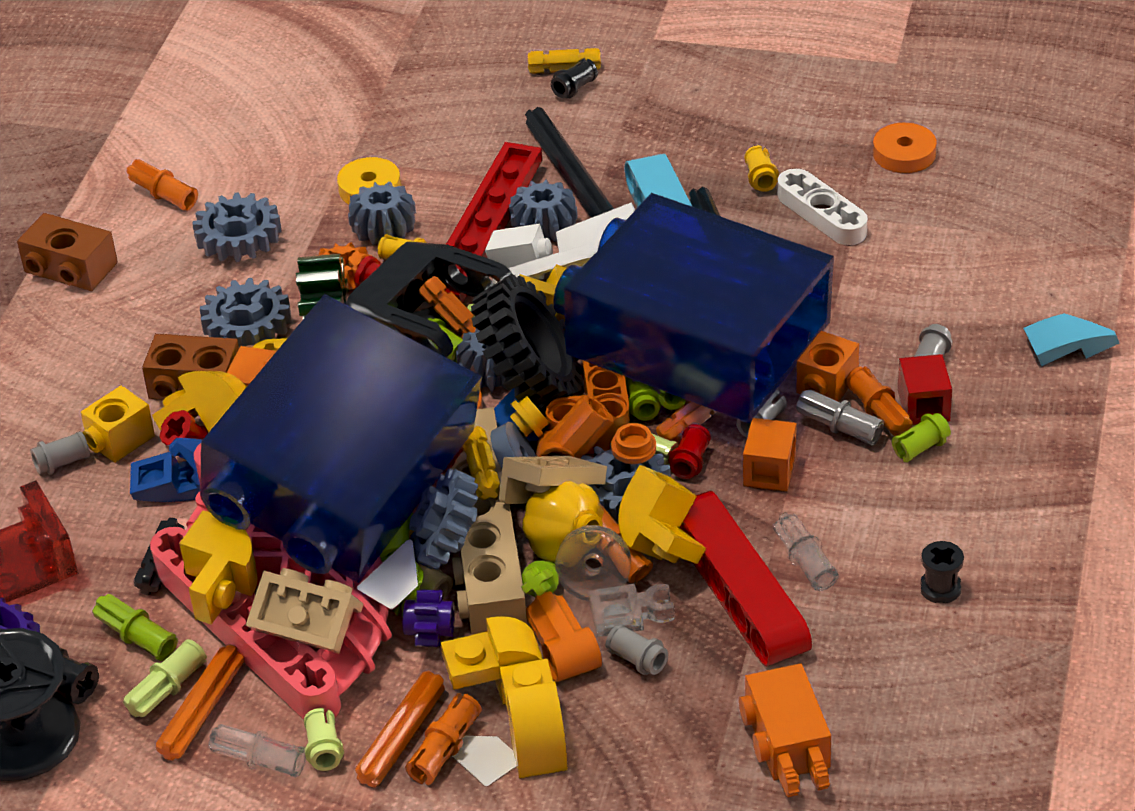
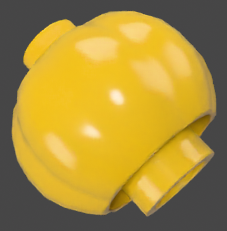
M566 481L559 486H551L545 492H536L528 499L522 528L529 540L531 549L539 558L566 565L576 564L584 560L591 551L596 549L598 539L603 532L602 517L604 510L598 495L592 487L584 483L576 484L572 481Z

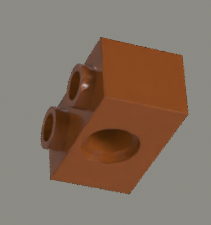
M43 213L17 240L24 272L91 292L118 263L112 231Z

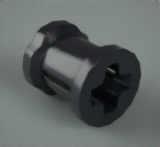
M936 541L928 544L923 549L921 555V562L925 568V574L921 577L920 583L921 594L933 603H950L961 594V579L958 576V572L964 563L963 551L959 546L947 541Z
M59 647L65 660L63 680L58 689L66 693L67 700L75 704H81L93 694L98 684V668L89 662L79 663L69 657L67 650Z

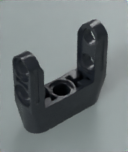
M406 242L349 295L344 307V319L346 323L366 337H387L413 355L414 359L437 366L452 353L453 345L449 336L440 328L438 323L412 314L425 301L419 294L421 286L428 279L435 276L447 288L476 297L479 293L494 285L489 277L499 282L505 277L513 275V273L499 262L450 245ZM456 265L464 270L467 277L457 269ZM428 339H430L438 347V349L431 345Z

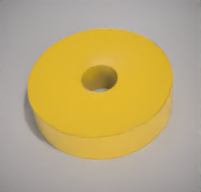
M366 157L351 161L339 171L337 176L339 195L348 205L350 204V196L359 194L360 187L370 188L373 187L374 182L378 185H385L390 181L393 187L401 186L398 167L393 162L378 157Z

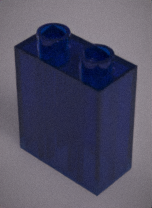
M651 192L627 220L616 217L609 222L601 236L598 251L583 267L572 264L561 275L555 289L553 305L557 313L565 316L566 354L750 423L752 418L756 416L796 366L797 360L820 331H824L829 325L834 256Z
M324 294L201 441L200 496L203 503L217 520L226 525L243 530L252 524L282 541L288 555L308 571L325 574L332 568L359 583L420 503L425 489L435 483L474 431L482 376Z

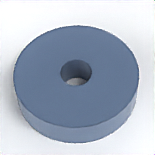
M507 422L491 431L492 448L501 469L504 457H536L530 442L514 423Z

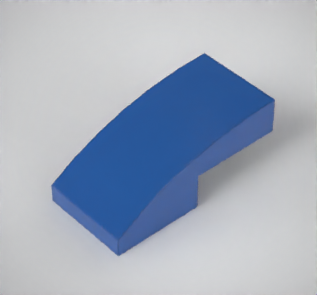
M171 452L131 463L130 495L133 500L148 502L195 500L196 495L202 490L201 486H197L191 478L194 474L192 466L187 461L178 463L176 457Z

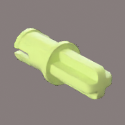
M187 639L162 663L156 662L150 666V674L124 697L123 703L129 710V713L134 717H145L169 694L173 696L178 694L181 690L180 684L207 662L205 660L207 655L201 646L195 641Z

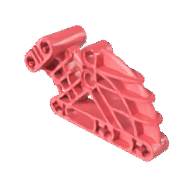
M211 438L205 440L194 451V461L202 491L195 497L197 507L186 523L187 529L185 530L180 527L164 528L158 531L150 542V549L158 578L194 614L189 587L196 577L186 574L179 543L200 513L205 510L231 519L246 530L252 543L258 577L257 585L260 583L263 571L280 575L282 568H287L309 576L308 583L324 586L325 580H332L353 588L351 594L364 605L361 613L352 612L339 653L319 649L316 652L310 645L255 631L247 627L246 622L255 598L254 593L252 596L236 591L232 601L233 605L227 609H222L212 625L203 622L226 646L229 644L236 646L237 651L244 657V663L302 719H304L309 711L316 708H324L325 722L327 723L326 712L328 709L333 712L335 717L339 714L341 709L340 695L353 684L362 672L370 674L375 670L372 657L380 641L386 642L392 638V633L386 622L389 610L394 609L387 608L357 589V586L382 564V561L373 544L360 530L358 514L352 506L344 503L331 504L308 518L310 510L307 494L295 490L294 487L295 477L299 469L302 468L298 448L294 442L282 438H260L256 459L252 438L245 439L242 458L237 438ZM288 528L289 532H280L279 530Z

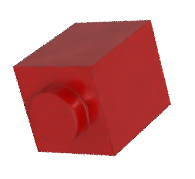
M943 354L899 358L898 394L902 408L908 413L909 418L912 420V425L919 424L921 417L925 414L934 415L939 413L947 422L950 421L952 386Z

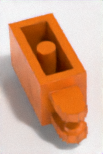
M802 663L745 675V696L739 697V709L744 725H752L755 731L752 738L759 763L766 761L773 780H780L787 797L798 795L800 792L798 775L810 773L811 780L817 791L828 789L830 785L828 768H831V733Z

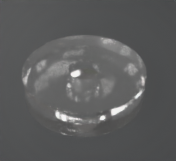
M588 525L573 530L564 538L556 556L555 568L559 574V582L568 593L585 601H603L618 594L625 586L631 569V554L626 542L616 532L603 526ZM594 558L602 566L593 569L588 567L585 561Z

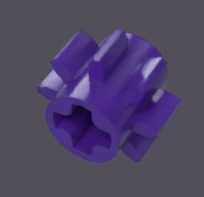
M417 590V600H405L403 632L404 635L416 636L415 646L438 647L441 646V636H453L455 606L453 601H442V590Z

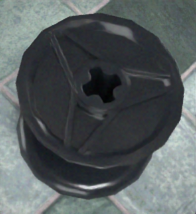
M24 628L0 629V781L26 780L49 772L68 757L79 739L81 722L75 707L61 694L56 692L62 683L65 660L60 648L45 634Z

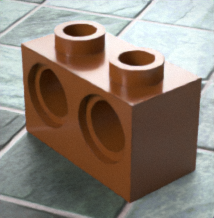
M155 333L142 366L148 399L164 400L169 395L184 389L178 377L188 372L222 371L227 373L239 350L238 339Z

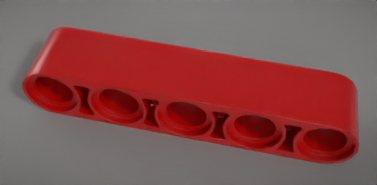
M711 490L696 495V499L680 526L681 530L706 547L698 564H693L762 665L768 667L810 651L812 648V638L806 621L721 500Z

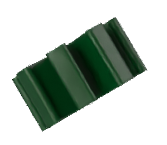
M340 254L298 257L299 273H296V285L298 286L301 298L300 302H298L299 316H303V336L350 335L349 324L344 319V307L347 301V292H349L348 279L345 278L344 258Z

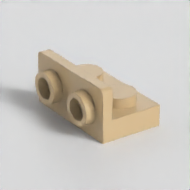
M572 456L504 457L499 501L505 504H525L534 493L545 492L551 486H559L566 481H572L576 484L584 483L586 485L605 484L607 466Z
M282 568L280 575L263 571L246 626L255 631L339 653L352 612L361 613L364 605L351 594L353 588L332 580H325L324 586L308 583L309 576L287 568Z

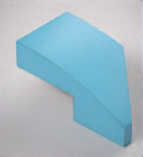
M1065 313L1052 316L1023 328L1041 366L1080 348L1087 359L1120 343L1113 330Z

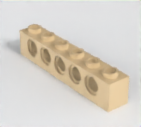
M494 407L441 413L443 431L435 432L438 459L447 458V462L439 463L440 475L445 476L448 469H456L471 476L461 434L466 428L473 429L476 426H480L486 431L487 443L490 445L496 467L495 472H497L501 484L502 469L494 454L490 438L491 431L497 428ZM499 496L496 498L489 497L486 500L478 497L477 502L473 506L477 508L476 521L471 525L466 535L464 546L458 551L460 552V557L452 558L455 586L464 585L465 587L463 591H456L460 619L469 618L471 635L487 632L486 618L512 617L527 624L525 596L521 588L523 583L510 504L500 502Z

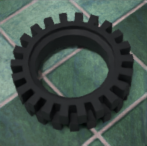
M510 275L474 297L471 313L475 316L472 318L473 327L480 331L475 334L478 343L486 345L487 349L482 351L486 360L492 358L495 363L492 370L496 376L500 374L504 376L503 385L508 391L514 388L515 398L519 402L528 396L539 411L542 412L543 410L546 411V407L551 401L561 397L572 396L580 391V386L584 380L581 377L583 366L577 362L581 360L579 351L571 347L575 344L572 335H566L564 329L567 325L564 320L558 321L556 318L557 309L553 304L547 306L546 296L542 291L536 293L535 285L532 282L526 283L524 277Z

